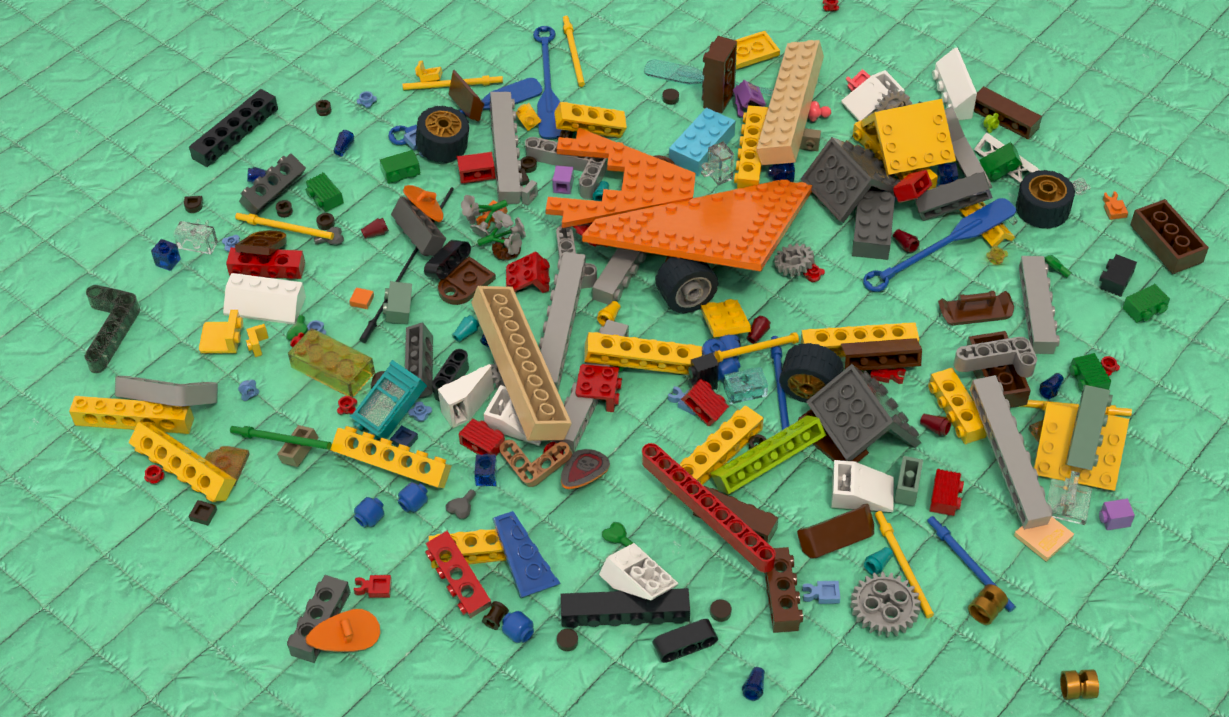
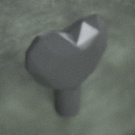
M332 227L327 230V232L334 233L332 240L314 237L315 244L327 242L338 245L344 241V237L341 235L342 230L339 227Z
M470 489L463 498L449 501L446 504V511L456 514L460 519L467 518L471 512L470 501L476 496V492Z

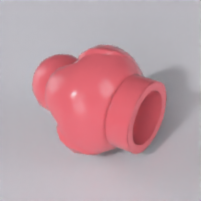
M812 101L808 114L810 121L815 122L820 115L824 118L831 115V109L828 106L820 108L817 101Z

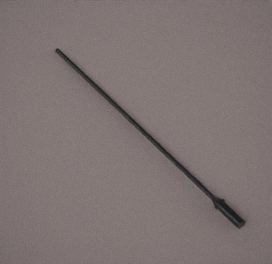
M453 187L450 188V190L448 191L446 197L444 198L443 202L441 203V205H440L441 209H443V207H444V205L446 204L448 198L450 197L451 193L453 192V190H454ZM417 246L395 282H400L418 251ZM387 299L384 300L375 317L368 322L359 339L362 343L367 342L372 331L377 327V319L383 311L384 303L388 302Z

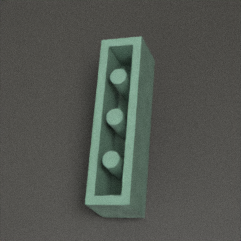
M1089 385L1083 386L1065 464L1087 470H1092L1093 466H1097L1099 455L1096 454L1097 446L1101 447L1103 435L1100 433L1102 426L1106 427L1108 415H1105L1106 407L1111 406L1113 395H1110V390Z

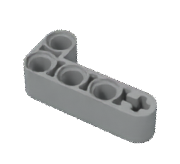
M562 225L559 226L556 230L559 259H562L563 252L576 253L572 228H562ZM586 263L581 289L591 288L597 281V268L594 264Z
M1014 337L959 347L954 359V368L959 372H969L1013 364L1018 375L1028 378L1034 373L1037 357L1028 339L1025 337Z

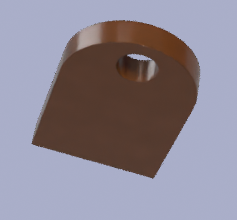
M274 230L252 233L235 244V252L270 255L287 243L286 234Z
M469 256L445 279L440 280L438 284L439 296L448 304H464L473 298L477 286H488L496 279V274ZM448 292H454L453 295H446Z

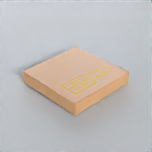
M1051 516L1048 525L1025 530L1021 526L1014 536L1047 562L1073 538L1074 533Z

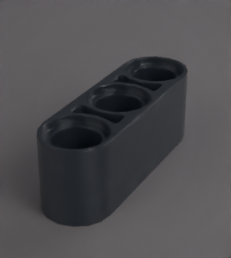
M450 240L425 264L424 274L430 278L445 279L469 256L471 245L467 241Z
M454 350L433 379L432 387L435 400L440 402L439 388L465 376L469 370L468 354L465 350Z
M701 619L661 634L652 643L661 662L667 663L714 645L718 641V636L709 619Z

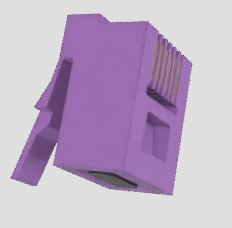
M743 80L733 89L738 116L742 118L744 107L748 109V106L764 107L766 105L759 87L746 80Z

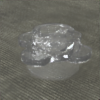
M1084 178L1070 181L1074 185L1076 195H1083L1086 190L1091 188Z

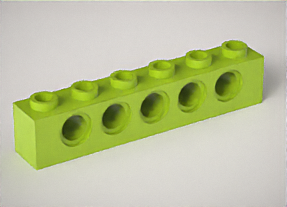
M807 415L710 474L718 491L730 494L825 437L826 433L819 418Z

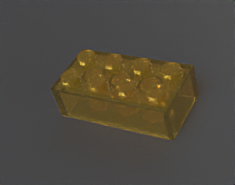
M313 328L288 352L291 368L352 398L375 374L371 357Z

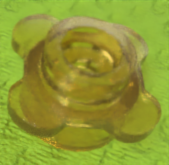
M993 246L991 251L986 254V257L993 264L1003 263L1004 258L1008 256L1007 251H1003L997 246Z

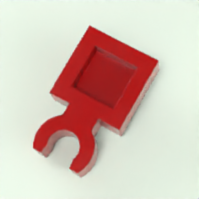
M904 368L875 369L871 371L870 376L880 382L889 383L891 379L898 384H903L904 377L898 375L905 376L906 370Z
M370 575L369 580H365L362 577L355 578V584L362 586L354 588V594L363 595L368 592L369 598H390L391 575Z

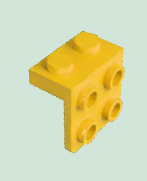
M230 310L228 322H205L203 324L199 344L200 353H237L238 343L241 341L240 332L243 328V318L240 317L238 310Z

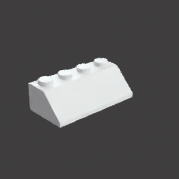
M954 48L936 62L935 70L932 71V77L937 82V90L941 92V98L946 105V109L952 106L958 120L972 119L977 92L958 48Z
M231 273L225 288L223 314L229 316L230 310H238L242 318L294 325L306 298L303 282Z

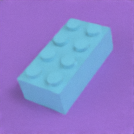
M705 108L669 148V159L675 165L695 172V175L699 176L735 136L736 121Z

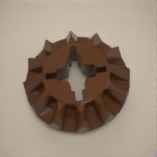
M495 242V244H492V252L499 259L510 260L520 254L521 247L518 254L510 255L507 246L503 243Z

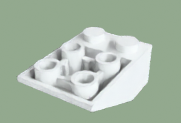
M884 70L870 76L841 100V103L860 121L878 111L875 105H879L877 99L882 100V94L887 95L888 90L891 92L894 89L902 90L903 92L905 90Z
M491 365L481 367L438 389L441 413L452 429L469 421L493 392Z
M500 385L484 413L485 423L494 431L497 429L504 435L540 446L542 440H527L505 386Z
M834 460L831 508L857 509L862 504H869L871 511L893 512L894 477L857 462Z
M635 543L608 556L599 573L614 589L648 600L655 599L679 584Z

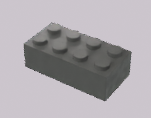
M868 190L858 203L852 256L889 259L895 200L894 192Z

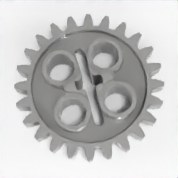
M884 572L881 573V577L873 573L872 579L865 576V581L859 580L858 586L854 587L850 608H853L852 615H857L856 622L863 621V629L867 626L870 627L869 633L878 630V636L882 632H885L887 637H889L890 632L898 636L899 630L906 633L907 627L912 628L913 622H917L921 609L919 608L921 603L918 600L919 593H913L914 586L907 587L908 580L901 582L900 575L895 579L893 578V573H890L889 577H886Z

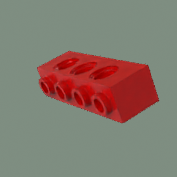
M230 248L226 265L229 276L231 273L266 278L302 279L305 259L301 250H276L270 255L235 252V248Z
M448 530L425 543L428 549L425 551L430 562H436L438 575L442 580L445 578L449 583L446 587L451 596H456L460 601L457 605L463 615L468 614L471 619L491 606L490 598ZM444 554L452 556L448 562H443L440 559ZM456 571H460L463 574L458 580L451 578V575ZM465 589L474 591L473 595L468 598L462 596V592Z

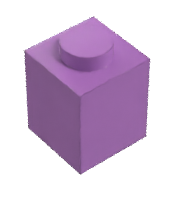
M556 165L552 180L553 193L571 194L574 181L573 167Z
M1128 498L1104 502L1099 512L1100 521L1104 523L1106 530L1131 527L1135 517Z

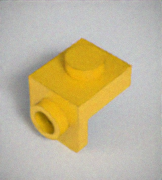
M423 60L419 61L415 68L416 75L420 78L421 82L438 81L443 73L441 67L425 69Z
M530 103L521 105L517 109L518 111H516V115L528 131L541 122V119Z
M265 324L246 329L249 337L246 340L249 351L253 350L255 357L262 355L259 341L269 338Z

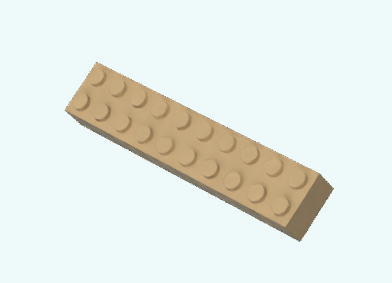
M820 40L787 43L757 146L761 165L796 162L824 58Z
M477 286L471 303L527 440H564L572 423L513 287Z

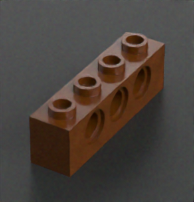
M789 547L773 548L776 553L774 568L772 571L764 573L773 633L799 631V625L803 622L802 609L798 610L800 593L795 591L797 575L792 572L794 556L789 554Z

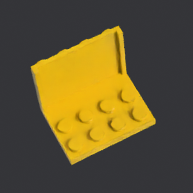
M942 99L874 112L860 121L862 128L868 127V130L876 128L886 175L956 161Z
M1043 402L1042 410L1045 411L1034 464L1038 476L1115 491L1129 419L1108 415L1106 427L1102 426L1100 433L1103 435L1101 447L1097 446L1096 454L1099 455L1097 466H1093L1092 470H1087L1065 464L1078 409Z

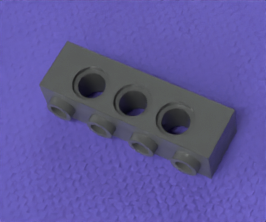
M292 153L287 157L282 156L278 160L277 166L268 168L263 178L259 176L253 182L254 185L251 188L246 187L241 192L242 197L239 202L251 214L257 215L304 173L306 167Z
M423 322L406 327L405 369L420 378L427 385L419 398L433 394V335Z
M324 575L322 581L317 583L315 594L307 602L303 617L301 616L298 619L294 634H291L288 638L287 646L291 656L315 663L321 650L309 646L306 643L305 636L319 623L341 613L351 593L347 581Z

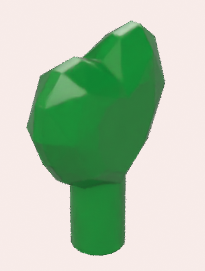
M1053 255L1045 257V262L1048 266L1059 271L1066 278L1070 276L1072 272L1065 268Z
M299 315L296 324L288 330L286 339L292 340L300 332L304 333V335L306 334L308 327L304 323L305 317L303 315Z
M613 522L610 528L602 531V537L606 541L621 543L625 547L633 544L626 537V529L620 522Z

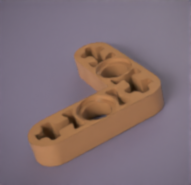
M505 440L500 446L501 454L528 487H534L572 457V450L566 442L555 444L532 463L513 440ZM511 447L515 455L512 456L507 448ZM562 449L565 451L563 455L559 452ZM519 459H524V460H525V463H524L523 466H521V467H516V466H515L516 462H517ZM550 460L551 465L546 469L542 468L543 462ZM527 470H528V471L531 473V475L533 476V478H532L531 480H530V479L528 478V476L525 474V472H526Z

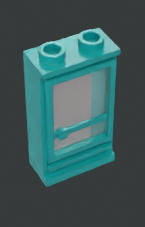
M391 360L389 367L354 413L349 415L354 420L353 425L362 431L364 428L367 429L368 433L375 435L374 439L376 440L378 438L388 439L427 387L420 378L394 360Z

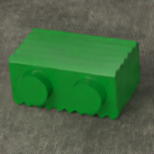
M1011 142L979 160L991 182L1022 166L1018 151Z
M413 150L379 159L382 173L388 184L400 181V179H406L407 177H414L421 173L419 161Z
M322 172V174L306 181L307 188L305 190L309 198H313L316 206L322 208L324 212L344 203L342 193L325 173Z
M1154 283L1150 287L1148 286L1135 294L1127 296L1123 310L1136 323L1142 320L1147 321L1156 313H1164L1168 309L1170 298Z
M1095 353L1072 359L1069 371L1073 377H1076L1080 391L1083 390L1084 385L1109 390L1111 379H1109L1106 370H1104Z

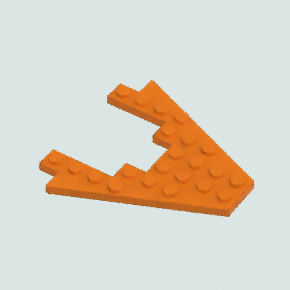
M581 128L577 130L576 139L558 138L557 154L607 158L608 171L624 172L622 191L604 189L602 201L548 197L546 214L563 216L562 228L591 223L598 218L693 199L695 172Z

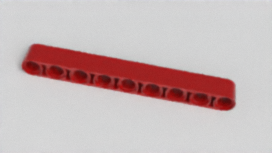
M648 443L643 446L642 465L757 570L764 573L773 570L776 553L765 540L658 445Z

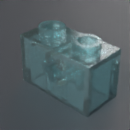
M761 367L724 375L723 387L730 404L767 397L768 382Z

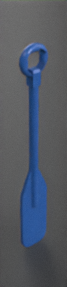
M540 26L533 33L534 39L542 43L545 90L537 104L538 116L541 119L538 125L541 138L556 139L559 138L561 129H556L554 112L560 100L551 89L548 42L555 38L556 33L549 26ZM539 32H550L549 37H539Z
M527 78L491 92H511V99H514L515 104L541 95L542 86L537 79ZM489 93L482 99L485 104L483 110H490ZM417 125L393 127L389 131V140L396 145L407 144L403 139L396 140L393 133L400 130L409 133L417 129Z
M999 198L960 220L949 236L892 268L889 267L884 271L874 270L868 272L863 278L865 288L873 292L884 290L889 284V279L893 278L895 274L949 243L977 237L1013 217L1016 213L1015 206L1005 198ZM874 276H880L885 283L874 287L867 280Z

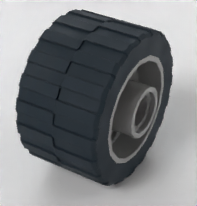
M670 257L664 262L655 278L656 287L670 309L683 314L701 309V305L709 303L719 286L718 278L707 262Z

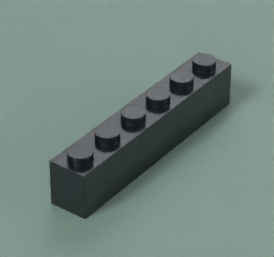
M689 588L671 589L653 600L623 591L561 594L562 627L575 628L578 626L597 627L599 625L619 626L621 624L640 625L642 623L689 622Z

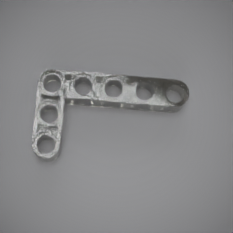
M92 285L86 290L90 306L93 309L109 312L110 314L84 356L89 370L92 373H101L106 369L139 315L140 306L136 295L133 293L100 285Z

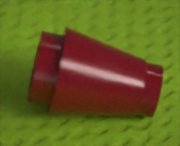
M377 218L361 229L365 239L384 235L385 232L389 231L383 218Z
M900 229L894 232L893 238L906 252L912 253L917 250L919 240L916 236Z
M764 316L754 318L747 340L752 344L757 343L768 332L771 322Z
M924 413L920 419L921 425L939 436H946L950 431L951 421L947 417Z

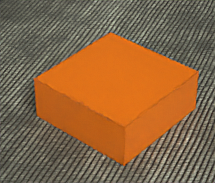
M356 288L349 301L350 306L368 310L373 300L374 292Z

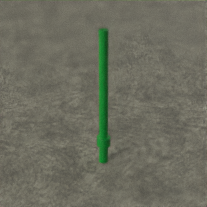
M250 426L230 427V433L242 435L244 438L251 439L256 437L330 450L332 447L331 442L256 430Z

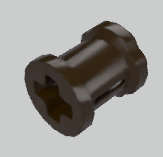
M493 601L489 613L483 617L482 622L487 627L498 630L502 618L509 613V609L504 604Z

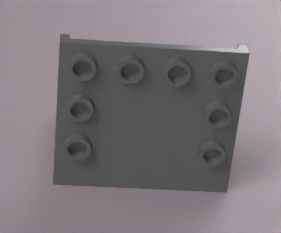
M833 137L830 138L801 178L804 183L812 185L811 191L843 223L871 186L888 192H894V186L901 181L894 177L895 174L886 175L884 162L876 158L872 150L868 148L865 150L858 144L854 146L847 140L844 142Z
M853 364L806 401L847 461L853 460L890 429L915 448L921 444L918 438L920 434L913 426L907 423L909 421L907 416L902 411L899 412L897 410L899 405L892 397L889 398L887 396L888 390L882 383L879 384L868 372H862Z

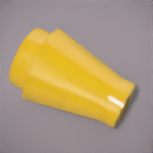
M612 301L598 312L597 320L599 324L604 326L607 320L615 321L621 308L618 302Z

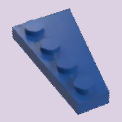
M513 511L492 518L520 598L561 584Z

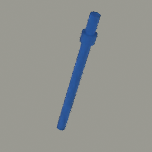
M772 336L771 340L778 338V336ZM776 346L772 347L770 351L771 358L774 360L781 427L783 430L789 426L786 395L779 383L782 370V348Z
M931 516L927 522L935 529L936 535L954 550L985 586L987 584L997 586L951 536L948 528L942 526L934 516ZM1008 598V604L1005 608L1011 612L1016 606Z

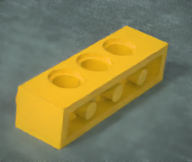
M560 102L554 112L556 129L577 132L578 128L597 135L621 138L627 128L625 112L615 109Z
M949 368L931 374L930 383H928L929 391L935 395L939 407L943 408L946 417L951 421L958 438H961L964 444L986 438L987 433L976 405L954 369Z
M480 529L473 532L450 534L468 564L507 560L496 529ZM436 534L435 536H429V541L440 534ZM444 554L442 555L440 560L443 562H448L451 560L452 556L450 554ZM435 561L431 562L432 568H438Z

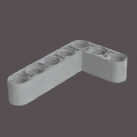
M952 106L945 109L955 159L965 177H969L974 173H985L963 133ZM986 175V178H987V180H988L989 187H990V189H991V188H992V185H991V183H990V181H989V179H988V177H987V175Z
M529 137L525 140L526 156L534 157L538 162L555 166L573 167V170L582 171L583 173L579 180L580 196L584 199L593 198V193L607 170L606 158L557 154L558 142L537 137Z
M115 376V396L172 406L217 403L218 383L178 384L132 376Z

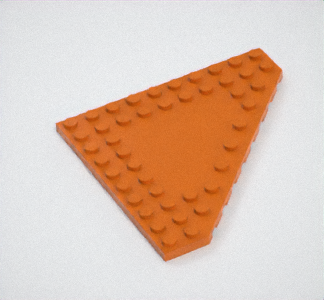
M776 180L701 196L687 201L598 218L583 233L582 242L762 271L812 193V185L804 182L794 183L789 180Z

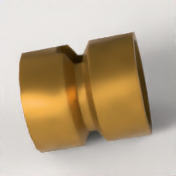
M987 584L969 604L968 611L976 621L989 625L1008 604V597L999 587Z
M1094 669L1080 670L1079 673L1076 670L1061 672L1060 686L1065 700L1079 699L1080 696L1083 699L1098 697L1099 681Z

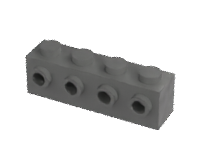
M984 172L926 190L915 200L922 220L926 221L992 199L993 197Z
M400 196L391 213L392 217L403 229V232L409 236L411 242L417 246L422 255L434 256L442 249L446 237L425 213L417 208L408 198Z

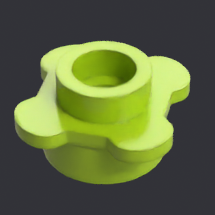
M994 113L993 116H986L984 120V127L987 128L988 133H991L993 129H997L999 126L997 113Z

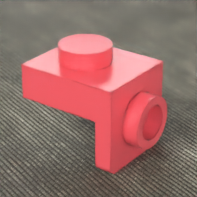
M862 69L853 79L850 77L846 78L847 87L852 92L866 81L870 75Z

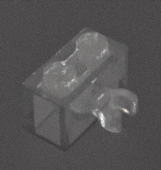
M724 141L708 147V162L701 164L703 168L701 174L704 177L711 176L717 185L733 180L734 153Z
M197 219L195 223L180 221L173 233L178 249L212 254L218 242L213 226H210L208 220L203 225H201L200 219Z

